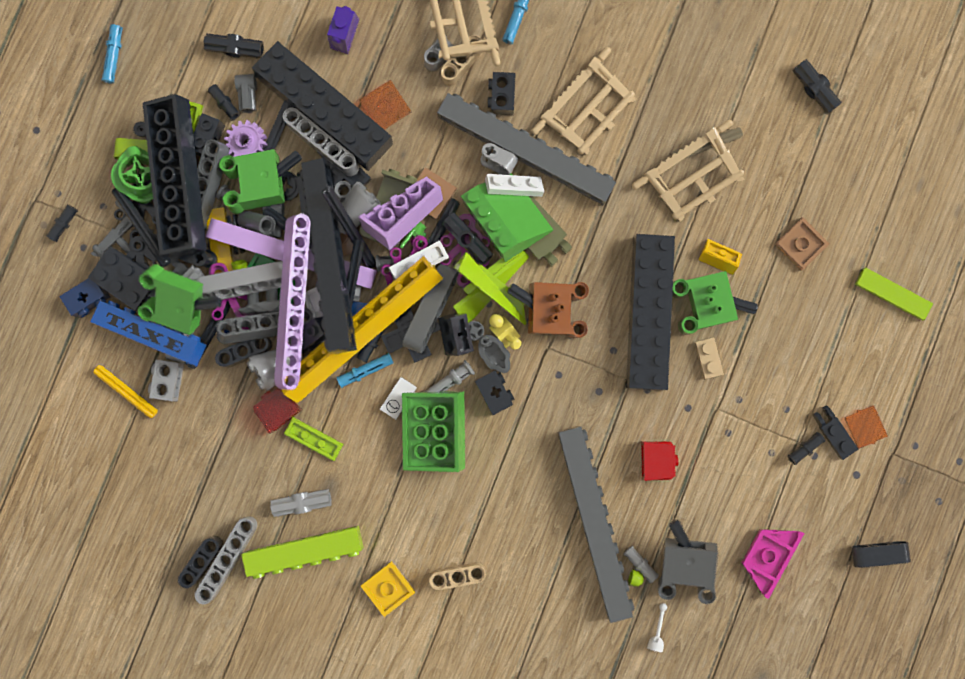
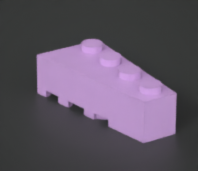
M428 177L406 188L404 193L392 196L390 201L382 206L380 204L375 206L370 213L358 216L362 229L391 250L443 201L441 187Z

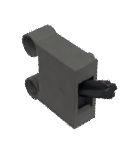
M672 520L669 523V527L675 539L665 538L662 575L658 580L659 596L665 600L673 599L676 595V584L697 586L700 602L711 604L716 600L717 543L689 540L680 521Z

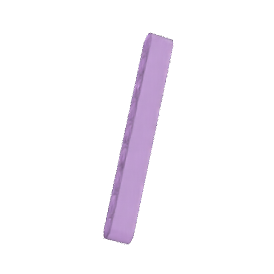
M304 214L289 217L285 225L274 382L279 389L287 390L295 389L298 386L300 375L310 220ZM296 220H298L300 223L299 228L296 225ZM295 239L298 241V247L295 246ZM293 259L297 261L296 267L293 264ZM292 278L296 281L295 286L292 285ZM291 298L294 299L293 306L290 303ZM290 317L293 320L292 326L289 324ZM288 337H290L292 341L290 346L287 342ZM287 357L290 358V364H289V365H287V363H286V358H287ZM286 376L289 378V382L287 385L284 381Z
M211 218L205 237L283 261L284 241ZM308 249L307 269L314 271L313 263L315 258L311 250ZM293 259V264L297 266L296 259ZM344 260L347 278L350 262ZM360 265L357 285L372 289L377 271Z

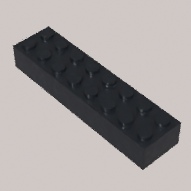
M279 41L252 66V70L258 80L353 154L357 163L365 170L369 171L393 145L392 136Z
M172 94L142 102L159 253L162 256L175 258L207 251L189 99Z
M636 234L633 237L626 388L668 390L675 236Z

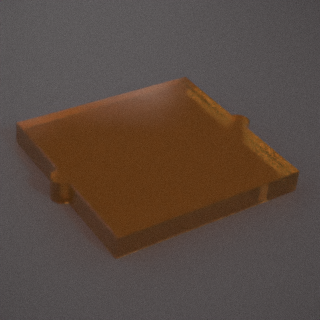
M874 405L863 410H857L856 413L844 417L858 449L869 444H875L876 441L888 436Z

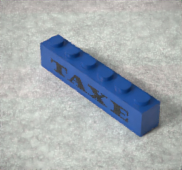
M110 300L108 303L99 302L90 322L192 365H198L206 347V344L200 342V337L192 334L187 337L183 335V332L167 329V326L159 323L155 324L151 321H144L135 315L136 311L127 307L121 310L119 309V304Z

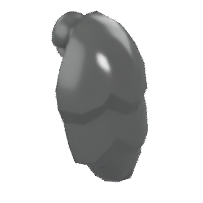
M492 335L482 336L478 344L481 358L490 369L507 373L510 370L509 351L498 338Z

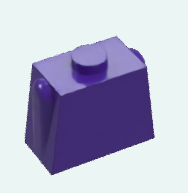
M336 6L327 33L330 49L345 54L349 53L360 20L356 13L347 6L342 8Z

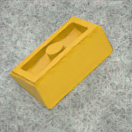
M707 239L699 256V261L733 275L739 267L742 253Z

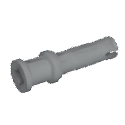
M464 360L462 365L455 370L451 369L449 375L424 392L446 391L455 384L460 385L462 380L469 375H474L475 372L469 363Z

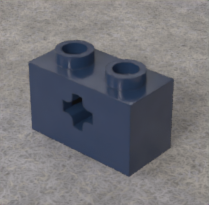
M89 278L59 296L70 315L80 318L90 314V310L95 307L97 308L100 301L107 303L106 300L111 298L105 289Z

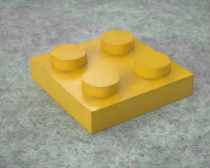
M393 561L361 585V588L383 617L415 593V590Z

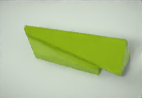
M524 250L507 262L503 258L499 259L487 270L506 284L527 261L529 256ZM472 282L463 288L467 296L453 306L457 313L467 314L468 323L492 299Z
M465 252L454 268L522 324L526 325L524 304L508 294V286L481 264H477Z

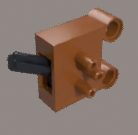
M533 282L529 284V293L515 284H511L508 288V294L529 307L528 334L566 335L573 339L584 337L587 334L588 326L584 321L571 322V300L577 301L586 298L589 294L587 284L583 282L575 284ZM576 287L581 290L580 296H577L575 293ZM575 325H578L580 328L578 335L574 332Z

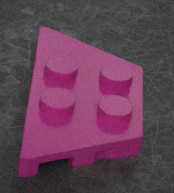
M760 529L741 563L765 598H770L804 536L803 532Z

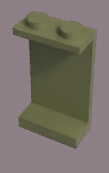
M382 169L381 173L384 175V179L376 198L383 205L390 201L392 196L404 193L406 188L417 182V178L410 175L406 177L400 176V172L389 169V171ZM362 227L360 228L359 233L362 237L378 242L365 232ZM401 240L394 247H399Z

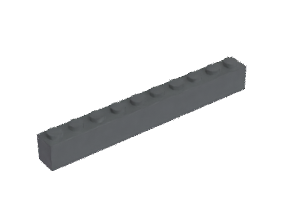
M448 93L437 112L439 119L486 144L492 143L506 151L512 152L517 156L518 161L604 206L616 184L612 176L598 173L595 167L581 164L578 158L564 155L561 149L547 146L544 140L530 137L527 131L513 128L510 122L506 120L502 122L496 119V115L489 111L485 113L479 110V106L471 102L470 104L464 102L463 98L457 94L451 95Z
M581 426L558 432L560 444L608 620L610 623L632 618V611L635 608L632 599H628L627 592L630 590L627 580H623L621 574L624 573L622 562L617 559L616 554L619 553L617 543L612 541L611 535L614 534L612 524H608L606 519L609 513L606 504H602L601 497H604L601 485L597 486L596 478H599L596 467H592L591 464L593 454L591 448L587 449L585 441H588L587 432L585 429L582 430Z

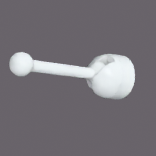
M661 603L659 606L661 611L656 636L649 639L647 646L648 649L657 652H663L664 648L660 632L664 611L667 609L665 603Z

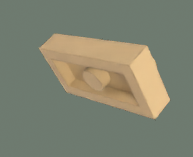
M715 338L694 342L703 379L724 375Z

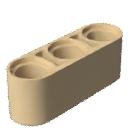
M477 35L468 37L469 42L482 40ZM482 52L473 53V56L450 57L441 68L443 83L448 86L456 84L481 56ZM459 58H465L467 60L463 64L457 62ZM449 71L454 73V76L451 78L445 76Z
M475 562L437 569L432 572L429 583L435 590L480 583L485 578V567L481 563ZM479 568L482 570V575L474 577L471 573L472 570ZM454 572H461L463 578L456 581L452 575ZM436 575H440L443 577L444 582L436 584L433 578Z

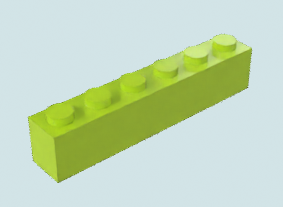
M354 526L249 550L242 553L246 577L253 576V579L264 577V573L272 572L273 575L284 572L283 569L291 567V570L300 569L303 567L302 564L310 563V566L321 564V560L324 559L335 561L341 559L340 556L348 554V557L357 556L364 547L359 526Z

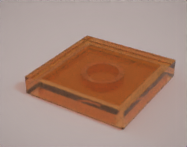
M391 80L359 99L369 117L384 130L411 113L410 108Z

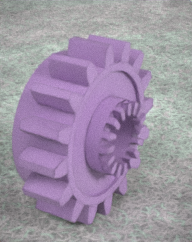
M246 120L245 124L238 121L239 126L236 127L232 124L233 130L226 131L229 137H224V140L228 142L226 145L229 148L230 156L236 157L264 151L263 148L267 146V143L264 141L267 139V136L262 134L264 130L258 127L255 122L251 125L249 120ZM246 139H249V142H247L246 145H243V142Z

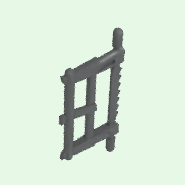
M116 200V206L125 214V212ZM127 215L115 229L112 227V230L99 245H93V252H91L93 256L101 258L108 247L113 246L115 243L126 253L130 251L129 244L122 238L133 227ZM169 257L171 264L175 267L172 273L182 276L189 269V267L178 260V257ZM156 287L149 294L150 297H156Z

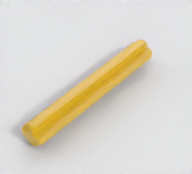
M98 365L94 369L93 373L146 416L153 418L158 413L155 407L103 366Z

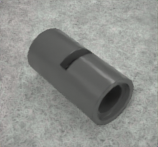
M248 210L243 211L238 216V225L241 228L263 235H270L275 230V220L271 216Z

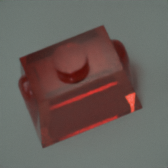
M279 388L273 392L268 391L260 397L261 401L253 406L254 413L262 422L268 434L274 433L303 410L295 401L285 396Z

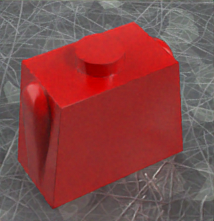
M641 441V480H672L676 477L675 466H678L679 460L678 455H675V445L670 441Z

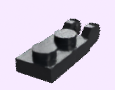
M826 405L823 407V411L829 419L828 422L825 423L818 412H815L813 417L838 457L844 460L859 449L839 419L835 417V414Z

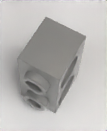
M155 360L151 368L152 382L148 386L149 398L178 401L184 364ZM166 366L170 368V373L167 376L163 373V369ZM162 385H165L167 388L164 395L160 392Z

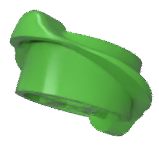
M131 146L122 153L117 163L113 166L111 180L119 192L136 202L147 204L153 200L152 183L145 186V182L151 180L148 152L137 146ZM133 165V168L131 170H127L126 173H124L126 168ZM137 169L141 175V181L137 175ZM128 183H135L136 185H138V187L132 186Z

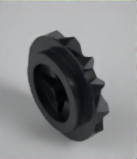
M287 171L282 175V183L284 185L287 181L288 185L292 188L286 189L284 199L285 201H291L299 193L297 176Z

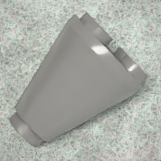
M276 350L248 357L249 361L246 364L251 373H256L258 377L256 383L260 390L265 389L269 391L275 386ZM289 357L286 358L287 365L290 364Z

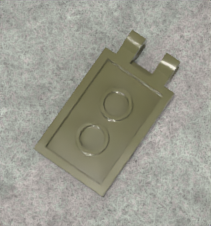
M529 196L553 228V231L528 247V250L538 260L544 258L553 267L558 262V259L552 252L559 246L567 254L572 246L564 240L567 233L532 196Z

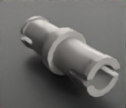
M630 546L623 553L635 566L634 569L636 571L639 570L649 583L658 578L659 574L647 563L648 560L646 558L643 559L633 546Z

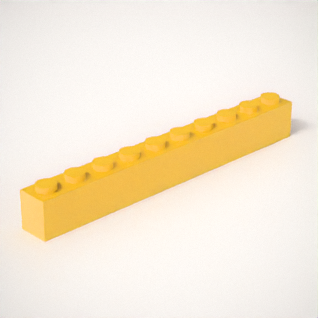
M425 256L421 257L352 317L357 350L332 354L326 350L324 342L321 343L300 362L298 386L291 390L281 389L283 394L299 403L444 279L438 270ZM287 376L284 380L286 385L289 382V378Z

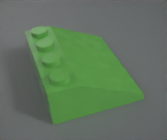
M486 182L475 186L461 196L465 207L505 262L553 231V228L529 196L488 194Z
M464 392L402 393L403 470L460 472L465 469Z

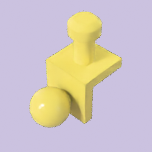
M493 314L489 319L491 325L489 329L503 343L505 348L509 346L513 350L520 348L522 343L518 338L521 336L504 316Z

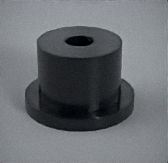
M142 121L137 122L133 127L134 133L139 137H146L145 122Z

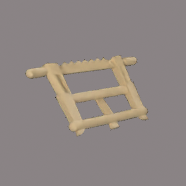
M430 0L434 21H430L431 29L436 28L441 48L438 54L439 59L449 60L450 57L473 56V53L491 52L494 66L500 65L499 46L496 38H494L496 32L493 30L494 25L491 24L493 20L490 18L492 14L489 12L490 8L487 6L489 3L487 0H477L486 39L469 42L460 0H452L456 18L442 19L438 1ZM458 25L462 44L448 47L444 27Z
M609 47L604 48L597 58L594 57L587 69L581 70V75L576 76V81H572L571 86H567V90L562 92V96H558L557 101H553L552 108L548 109L540 117L541 121L532 128L531 133L533 135H537L545 124H548L561 134L560 137H563L578 148L579 154L585 153L587 156L590 145L606 128L610 131L615 126L612 121L628 103H633L637 99L634 98V91H628L616 76H612L601 64L611 53ZM594 73L606 85L573 122L567 126L556 114ZM613 90L622 100L607 116H604L595 108ZM591 114L600 124L583 141L574 131Z
M727 120L719 125L717 129L716 127L711 129L704 137H697L695 142L691 141L689 146L685 145L683 150L679 149L677 154L673 153L671 158L667 157L665 162L661 161L659 167L646 172L644 177H641L632 184V188L637 190L649 181L660 194L658 197L673 212L672 218L674 220L678 219L679 222L684 219L686 213L707 200L709 204L716 200L713 195L735 181L745 180L742 177L744 171L737 167L730 149L727 151L719 133L729 129L733 122ZM709 142L719 157L671 189H668L660 174ZM723 163L731 175L709 189L701 177ZM695 182L703 194L681 208L674 195Z

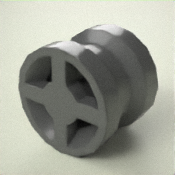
M478 321L468 323L472 341L480 340L484 335L483 325Z

